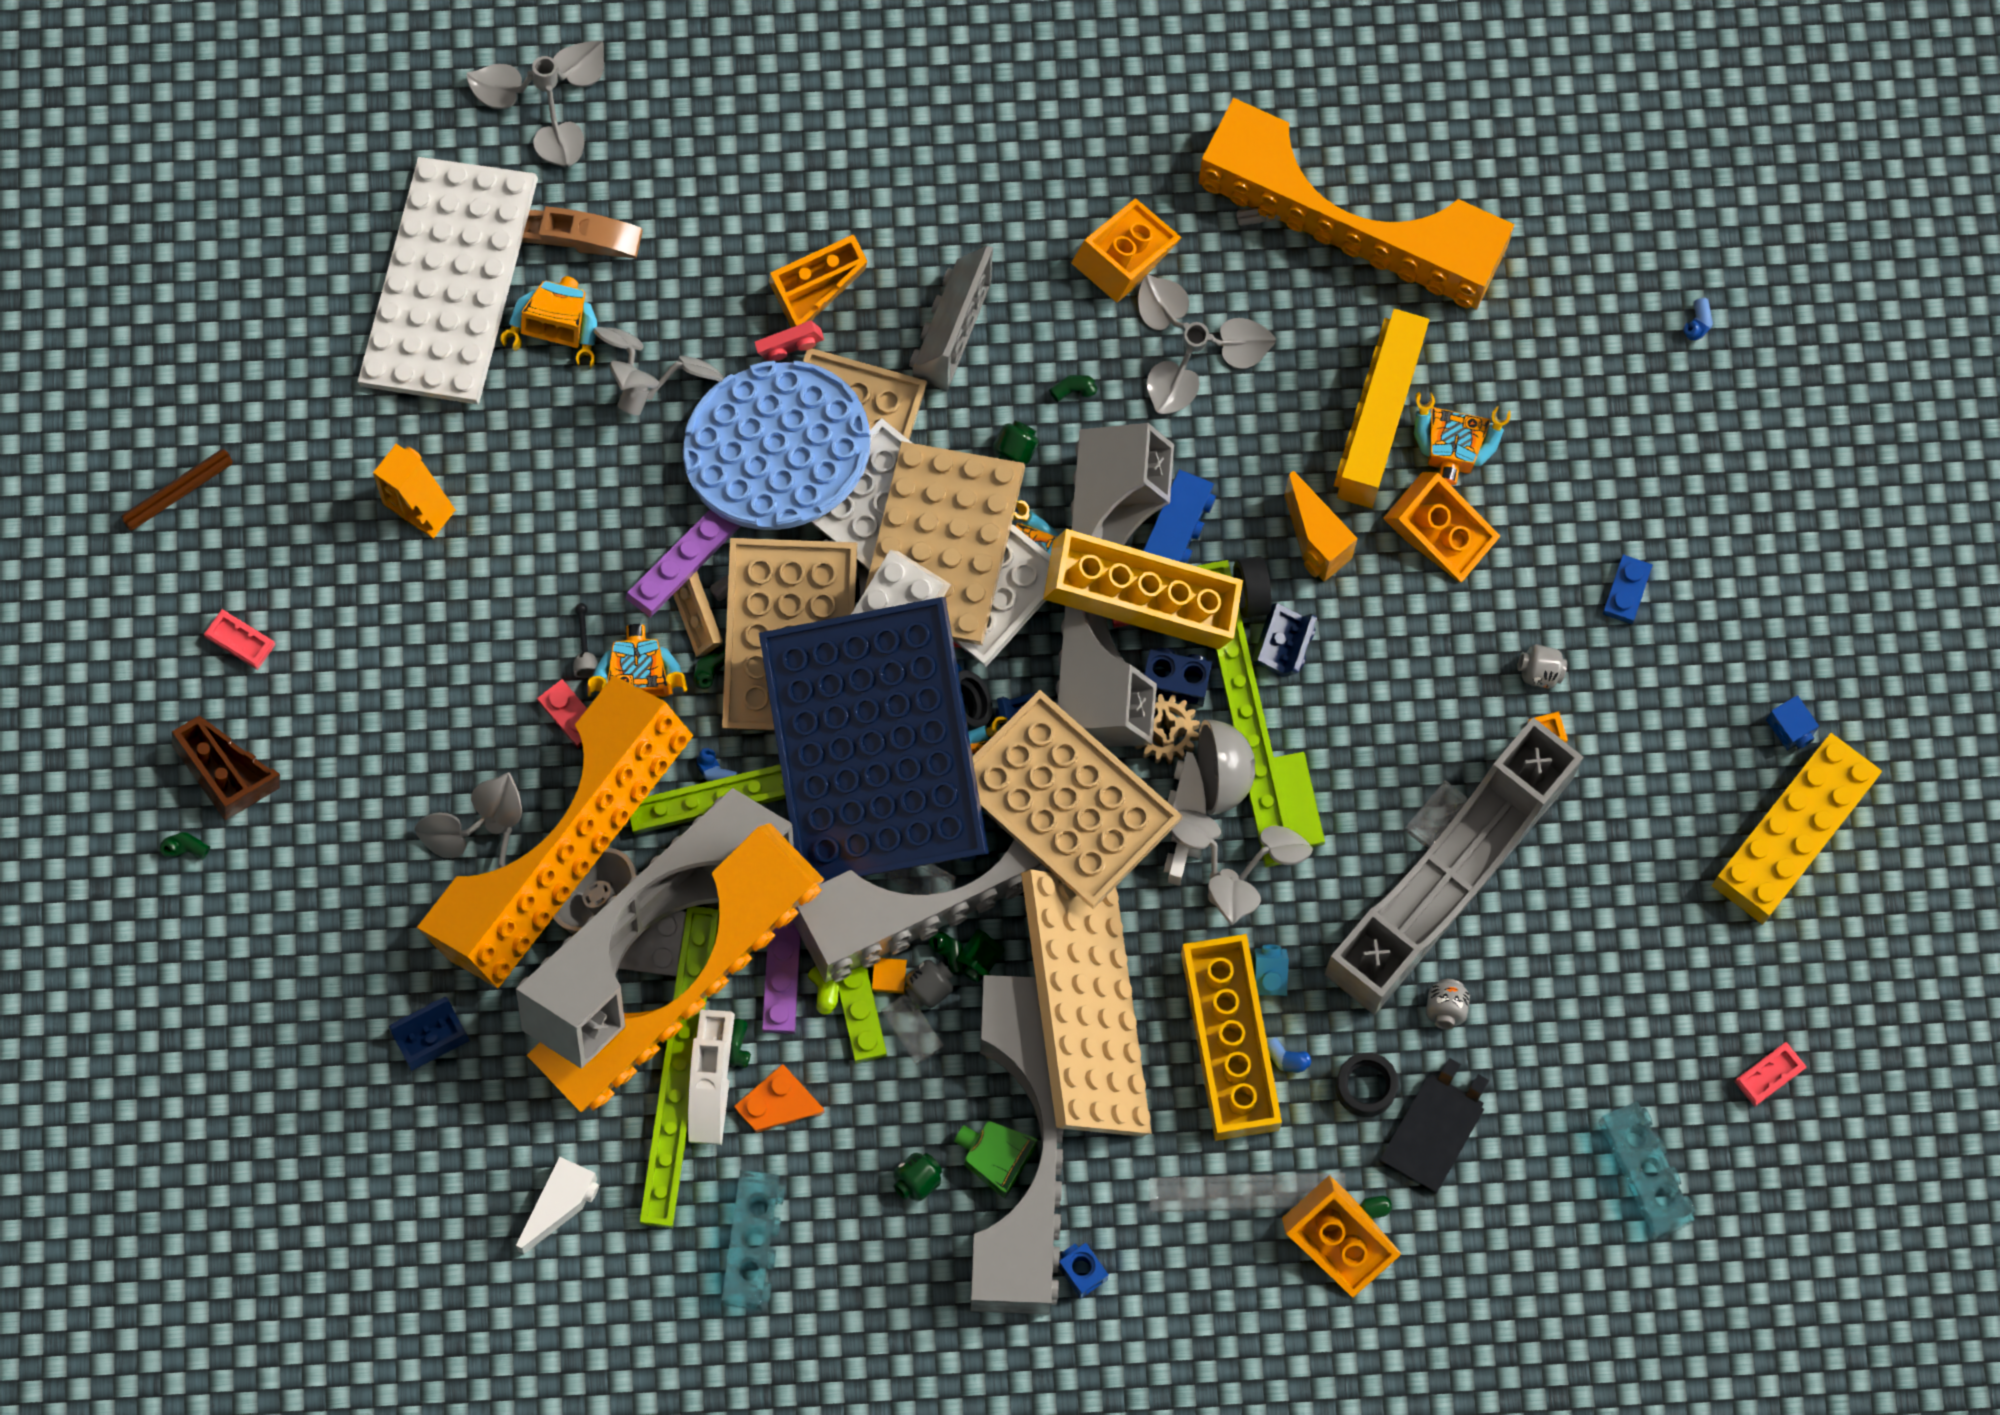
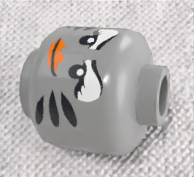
M1535 644L1526 653H1521L1517 669L1522 671V679L1526 684L1551 689L1557 683L1561 684L1566 674L1567 661L1563 659L1560 650Z
M1440 980L1429 989L1426 1005L1427 1017L1438 1028L1446 1030L1453 1029L1454 1026L1464 1023L1468 1015L1470 993L1457 980Z

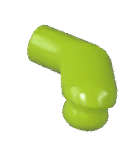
M815 966L810 970L807 977L818 987L816 1004L818 1012L828 1015L837 1006L839 986L833 979L825 983Z

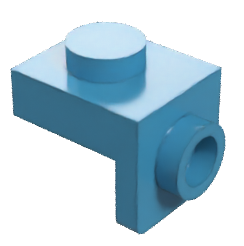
M1273 944L1263 945L1262 949H1254L1255 980L1258 995L1287 996L1289 962L1287 950Z

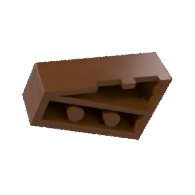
M200 715L172 731V747L225 821L280 788V774L274 769L270 770L259 762L255 755L237 746L230 737Z

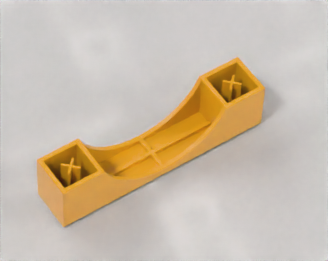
M1236 98L1232 99L1201 161L1198 184H1201L1206 191L1213 194H1223L1239 206L1259 207L1258 213L1265 218L1266 214H1270L1268 216L1269 219H1274L1278 215L1281 218L1278 220L1286 223L1290 229L1309 233L1320 243L1327 245L1331 243L1341 248L1349 256H1359L1368 260L1372 266L1378 269H1388L1395 272L1402 280L1410 283L1417 282L1435 295L1443 294L1454 299L1456 304L1464 308L1472 307L1476 310L1478 309L1508 248L1515 226L1511 222L1460 199H1457L1450 206L1435 214L1411 221H1376L1346 212L1317 192L1300 170L1291 148L1289 122Z
M614 675L575 724L583 745L582 776L575 797L557 826L531 851L504 867L479 875L456 876L417 926L449 961L497 989L510 975L511 971L693 737V734L665 701Z
M771 823L757 827L712 872L717 887L720 914L716 942L706 966L694 983L683 994L668 1005L655 1010L624 1013L625 1028L582 1069L541 1042L527 1054L529 1059L580 1112L589 1108L594 1111L609 1101L615 1094L611 1090L614 1086L618 1088L621 1084L624 1085L638 1072L634 1067L637 1064L640 1066L645 1061L648 1062L660 1050V1047L657 1045L660 1041L664 1043L667 1039L670 1040L683 1028V1025L680 1023L683 1018L687 1020L689 1017L695 1016L707 1004L703 1000L706 996L711 997L713 994H717L728 984L729 980L726 976L729 973L733 975L736 971L742 970L753 959L749 954L753 950L756 952L760 948L763 949L776 936L772 932L776 927L780 929L783 925L786 926L798 915L799 912L795 908L799 904L803 906L806 903H810L822 891L819 885L825 879Z

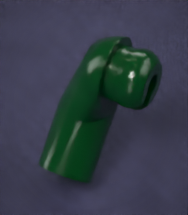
M1069 375L1051 387L1049 392L1054 400L1059 402L1073 391H1081L1082 396L1089 398L1097 393L1098 388L1094 384L1095 380L1089 375Z
M725 649L698 660L693 674V682L697 688L708 689L711 687L716 669L725 665Z
M187 832L169 836L160 844V852L166 857H175L189 852L203 860L210 850L209 845Z
M939 932L929 938L931 949L948 960V969L953 975L963 974L962 972L965 968L956 961L962 952L960 942L943 932Z
M734 1019L729 1063L735 1068L736 1066L747 1068L751 1057L749 1051L741 1050L748 1027L747 1022L742 1019Z
M1386 1196L1365 1198L1360 1204L1371 1219L1384 1217L1392 1210L1391 1200Z

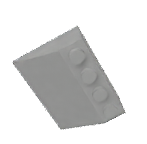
M985 246L958 258L954 268L947 269L942 283L943 286H946L943 295L936 296L931 310L932 313H935L932 322L925 323L920 337L921 340H924L921 349H915L909 366L913 367V377L926 380L927 384L948 391L991 285L993 247Z

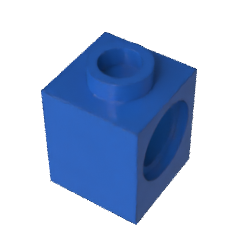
M1798 695L1773 709L1766 719L1787 751L1795 746L1798 749H1802L1815 739L1813 735L1819 727Z
M1087 1243L1080 1247L1077 1244H1073L1060 1254L1062 1259L1059 1261L1058 1268L1080 1299L1108 1280L1109 1274ZM1077 1261H1084L1089 1264L1091 1271L1087 1275L1080 1276L1073 1271L1072 1265Z

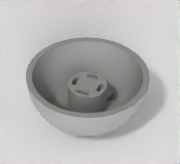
M1203 720L1199 729L1197 764L1204 785L1206 812L1209 815H1216L1231 810L1247 796L1255 778V757L1249 742L1236 728L1217 720Z
M607 848L572 892L568 900L555 914L554 920L565 930L576 934L591 916H595L606 906L612 896H617L628 885L629 881L638 875L630 858L617 849Z

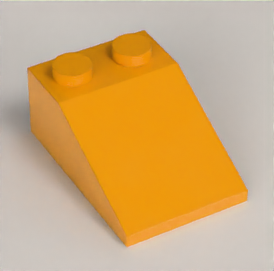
M1135 198L1083 241L1071 264L1118 303L1150 273L1182 237Z
M1292 471L1288 477L1284 496L1302 558L1305 561L1304 566L1312 576H1319L1325 582L1352 559L1358 538L1299 475Z
M1422 472L1383 518L1405 541L1461 583L1500 537L1438 472Z
M1330 1175L1282 1217L1286 1234L1352 1298L1401 1255L1400 1251L1355 1199Z

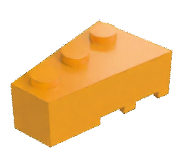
M853 234L771 272L768 282L792 328L811 321L865 271L868 261Z
M396 443L373 472L382 503L434 539L456 509L421 461V455L411 447L407 446L404 449Z

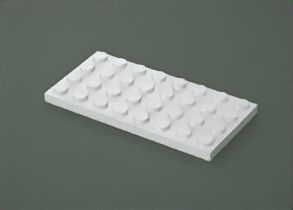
M418 157L358 378V383L361 387L479 405L538 181L535 173Z
M882 418L870 430L871 446L869 459L856 487L836 508L810 522L829 539L836 542H856L858 544L857 562L868 571H870L901 442L912 443ZM1013 524L1010 529L983 646L953 640L985 667L989 665L1046 601L1043 599L1050 554Z

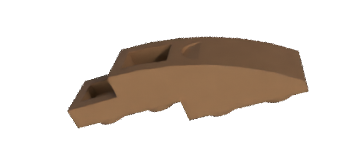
M545 206L544 211H529L522 242L574 247L578 253L637 259L643 230L641 227L596 214Z

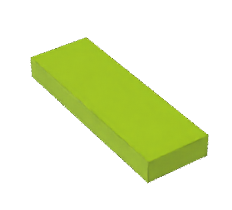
M1299 752L1274 757L1290 829L1302 836L1312 847L1324 845V834L1305 753Z

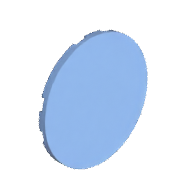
M774 360L750 365L749 369L735 375L730 374L722 382L719 381L699 401L688 420L685 429L684 449L682 451L685 470L691 486L697 496L711 511L721 518L743 527L761 530H780L814 521L836 508L847 498L865 471L870 454L871 435L866 412L858 396L840 377L811 363L801 361L776 363Z

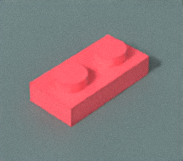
M811 320L755 341L757 353L765 360L780 361L786 358L788 353L796 350L805 351L812 349L816 346V343L823 341L824 337L821 328Z
M561 679L539 696L537 700L578 749L582 746V741L575 724L587 708L564 680Z

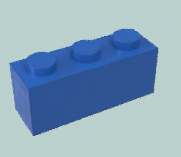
M1179 469L1171 487L1170 504L1162 508L1144 551L1188 564L1193 550L1188 549L1192 539L1198 541L1205 524L1200 521L1204 511L1210 513L1216 500V495L1212 494L1214 483Z

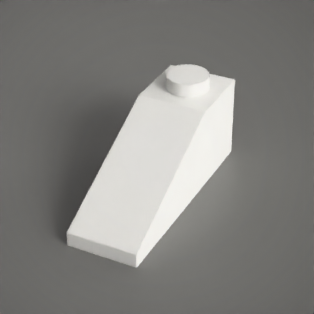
M559 1157L516 1244L518 1252L527 1253L581 1211L586 1201H593L599 1189L594 1172Z

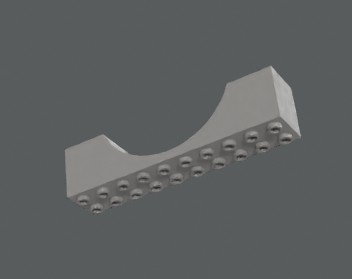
M1149 423L1079 430V441L1076 442L1075 446L1077 467L1073 474L1075 492L1074 500L1071 502V514L1073 516L1072 531L1125 545L1129 537L1148 517L1170 504L1174 444ZM1065 606V618L1061 623L1063 643L1062 650L1059 652L1060 680L1056 685L1058 706L1105 748L1152 745L1157 684L1135 667L1126 663L1120 656L1111 638L1107 617Z
M1533 717L1495 761L1474 793L1424 856L1381 902L1369 910L1331 955L1324 975L1375 1016L1569 785L1584 757Z
M734 788L723 797H719L703 816H699L694 820L692 826L681 836H677L660 856H655L645 870L639 875L634 876L617 896H612L603 909L595 916H591L575 935L568 937L561 948L552 956L545 958L533 974L524 978L519 983L516 993L522 1031L582 1069L625 1028L621 985L616 979V973L621 960L632 943L650 926L675 912L697 905L718 903L717 887L712 872L757 827L771 823L794 847L792 823Z
M1015 839L1001 860L987 873L965 886L938 894L911 895L886 890L862 879L855 872L849 870L820 884L819 887L822 891L810 903H806L803 906L799 904L795 908L799 913L792 921L824 982L826 983L832 979L834 982H839L852 974L851 970L861 965L863 968L871 967L881 960L880 956L886 953H900L910 946L909 942L918 938L922 941L936 935L939 928L947 924L950 927L956 926L967 919L966 915L976 910L978 913H983L996 905L995 901L1005 896L1007 899H1012L1020 895L1024 891L1022 872L1037 870L1051 873V871Z
M984 975L980 1054L994 1060L1006 1069L1024 1089L1038 1119L1042 1141V1155L1031 1186L1015 1208L999 1222L974 1234L971 1311L1050 1314L1051 1305H1057L1059 1280L1052 1279V1273H1058L1060 1247H1053L1054 1240H1059L1061 1214H1054L1055 1207L1060 1208L1062 1181H1056V1175H1061L1063 1149H1057V1143H1062L1064 1129L1056 1128L1036 977Z

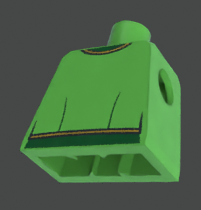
M987 1121L980 1134L963 1125L954 1140L955 1143L969 1150L964 1162L965 1167L1005 1199L1037 1146L1036 1138L991 1121Z

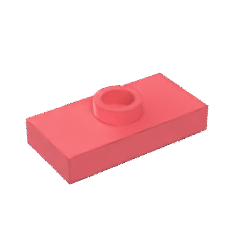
M221 609L204 633L206 639L256 670L260 668L276 645L273 640Z
M1785 1042L1734 1082L1752 1105L1756 1107L1805 1070L1806 1065L1789 1044Z

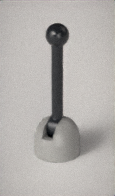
M579 603L575 607V612L579 615L582 653L578 654L574 659L573 671L574 676L578 678H591L598 665V660L594 654L588 652L585 614L588 608L584 603Z

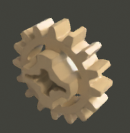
M1159 694L1158 701L1155 703L1156 717L1154 719L1153 741L1161 747L1153 743L1152 745L1135 746L1136 749L1145 748L1144 758L1149 757L1151 754L1155 755V763L1157 764L1160 762L1161 757H1166L1168 764H1172V759L1175 755L1180 760H1183L1185 757L1184 749L1192 752L1194 744L1191 741H1198L1199 733L1193 730L1199 728L1200 722L1191 720L1195 716L1196 711L1194 709L1185 710L1186 700H1183L1180 704L1175 703V695H1171L1169 701H1164L1163 695ZM1169 711H1171V712H1173V713H1176V714H1177L1178 716H1180V717L1177 718L1175 715H1173V714L1170 713ZM1162 719L1164 720V725L1170 730L1168 740L1164 730L1160 728ZM1183 734H1186L1184 739L1174 746L1176 738L1183 737Z

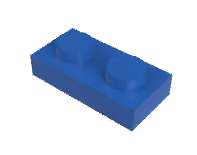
M1624 554L1622 555L1603 615L1633 624L1653 564Z

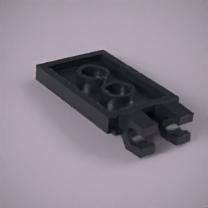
M1451 1058L1448 1059L1439 1077L1433 1074L1431 1078H1426L1379 1161L1381 1164L1434 1194H1437L1484 1111V1108H1482L1484 1103L1479 1101V1098L1489 1082L1488 1079L1478 1074L1468 1093L1451 1085L1450 1083L1461 1065Z

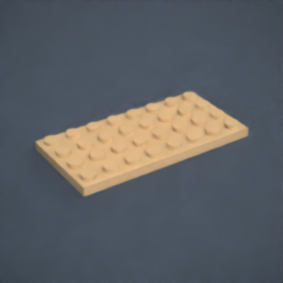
M1037 870L1022 872L1021 876L1056 1128L1140 1137L1152 1134L1117 889L1115 887L1092 909L1053 873Z

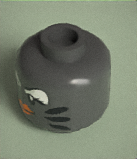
M925 960L907 975L906 982L908 986L905 987V990L920 1007L926 1005L929 1008H933L952 992L953 985L950 979L954 975L942 961L936 965L931 960Z

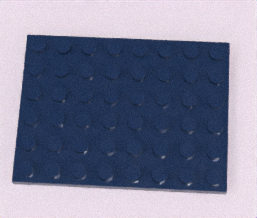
M938 597L759 633L789 820L793 828L794 848L825 879L822 883L849 870L863 877L989 854L946 597Z

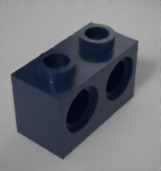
M1167 648L1150 649L1145 676L1157 684L1156 697L1162 694L1164 699H1170L1171 695H1175V701L1182 702L1186 700L1188 704L1203 706L1212 662L1206 661L1205 657L1197 654H1189L1186 657L1176 655L1173 650ZM1162 666L1167 668L1170 674L1166 677H1159L1153 670L1156 667ZM1188 673H1196L1200 676L1201 681L1192 684L1187 682L1184 676Z

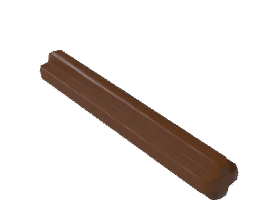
M220 449L122 514V521L129 530H134L232 465V458L225 449Z

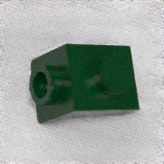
M977 929L956 961L965 968L962 973L966 977L979 983L980 980L983 981L984 975H991L989 971L1005 949L987 933Z

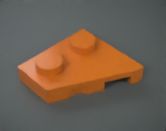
M784 1064L734 1106L735 1111L755 1133L769 1130L777 1125L784 1126L795 1123L796 1120L821 1116L825 1113L824 1108Z

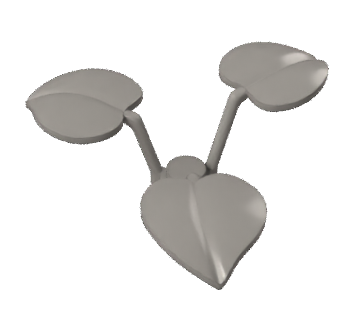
M603 41L578 43L562 49L554 58L548 56L538 57L532 64V71L527 72V77L523 83L519 71L507 64H493L477 71L467 72V81L472 93L481 103L493 109H506L516 103V93H523L531 80H533L535 87L547 92L552 127H543L538 130L533 141L534 150L541 159L548 163L561 167L571 166L582 156L585 144L584 135L580 127L573 122H564L558 125L552 89L557 85L558 78L559 80L567 78L568 82L575 87H587L598 82L604 71Z
M1146 275L1143 278L1138 294V308L1144 323L1156 331L1166 329L1171 323L1173 326L1185 330L1182 341L1187 350L1180 367L1172 361H1163L1151 369L1147 378V391L1158 414L1178 412L1195 399L1199 391V377L1195 372L1185 370L1192 352L1204 349L1207 341L1217 346H1223L1222 357L1224 361L1237 369H1248L1255 366L1276 343L1275 336L1267 328L1245 318H1233L1223 323L1220 328L1222 340H1218L1213 334H1209L1208 328L1200 322H1193L1191 324L1178 322L1177 319L1183 318L1189 308L1187 292L1182 286L1170 280Z
M594 327L593 332L601 340L610 345L625 348L629 354L628 364L615 360L610 363L612 374L620 389L623 390L617 406L627 413L640 415L646 400H652L659 388L678 369H683L687 373L720 382L724 379L723 375L709 363L694 357L679 356L678 361L658 381L652 375L637 370L633 366L635 349L642 350L644 347L637 337L617 328Z
M508 772L497 778L484 781L474 788L471 794V801L475 810L482 817L468 829L462 830L460 820L448 813L427 815L419 820L415 826L416 835L429 850L443 858H456L466 850L467 843L464 837L469 836L485 824L489 832L493 834L503 833L498 863L499 868L506 866L505 858L509 835L512 832L511 827L516 825L522 816L520 795L511 774Z
M1180 810L1178 812L1182 815V820L1170 831L1179 843L1190 849L1202 850L1208 846L1211 847V873L1209 876L1211 879L1208 883V899L1217 906L1230 925L1235 924L1242 917L1254 912L1260 905L1261 897L1259 892L1251 884L1245 882L1244 879L1265 854L1269 853L1271 858L1279 864L1294 865L1306 860L1313 851L1312 846L1293 830L1283 826H1270L1265 828L1260 835V842L1265 847L1260 849L1241 875L1238 876L1231 869H1223L1221 872L1217 871L1218 845L1214 840L1220 837L1221 829L1209 816L1197 811Z

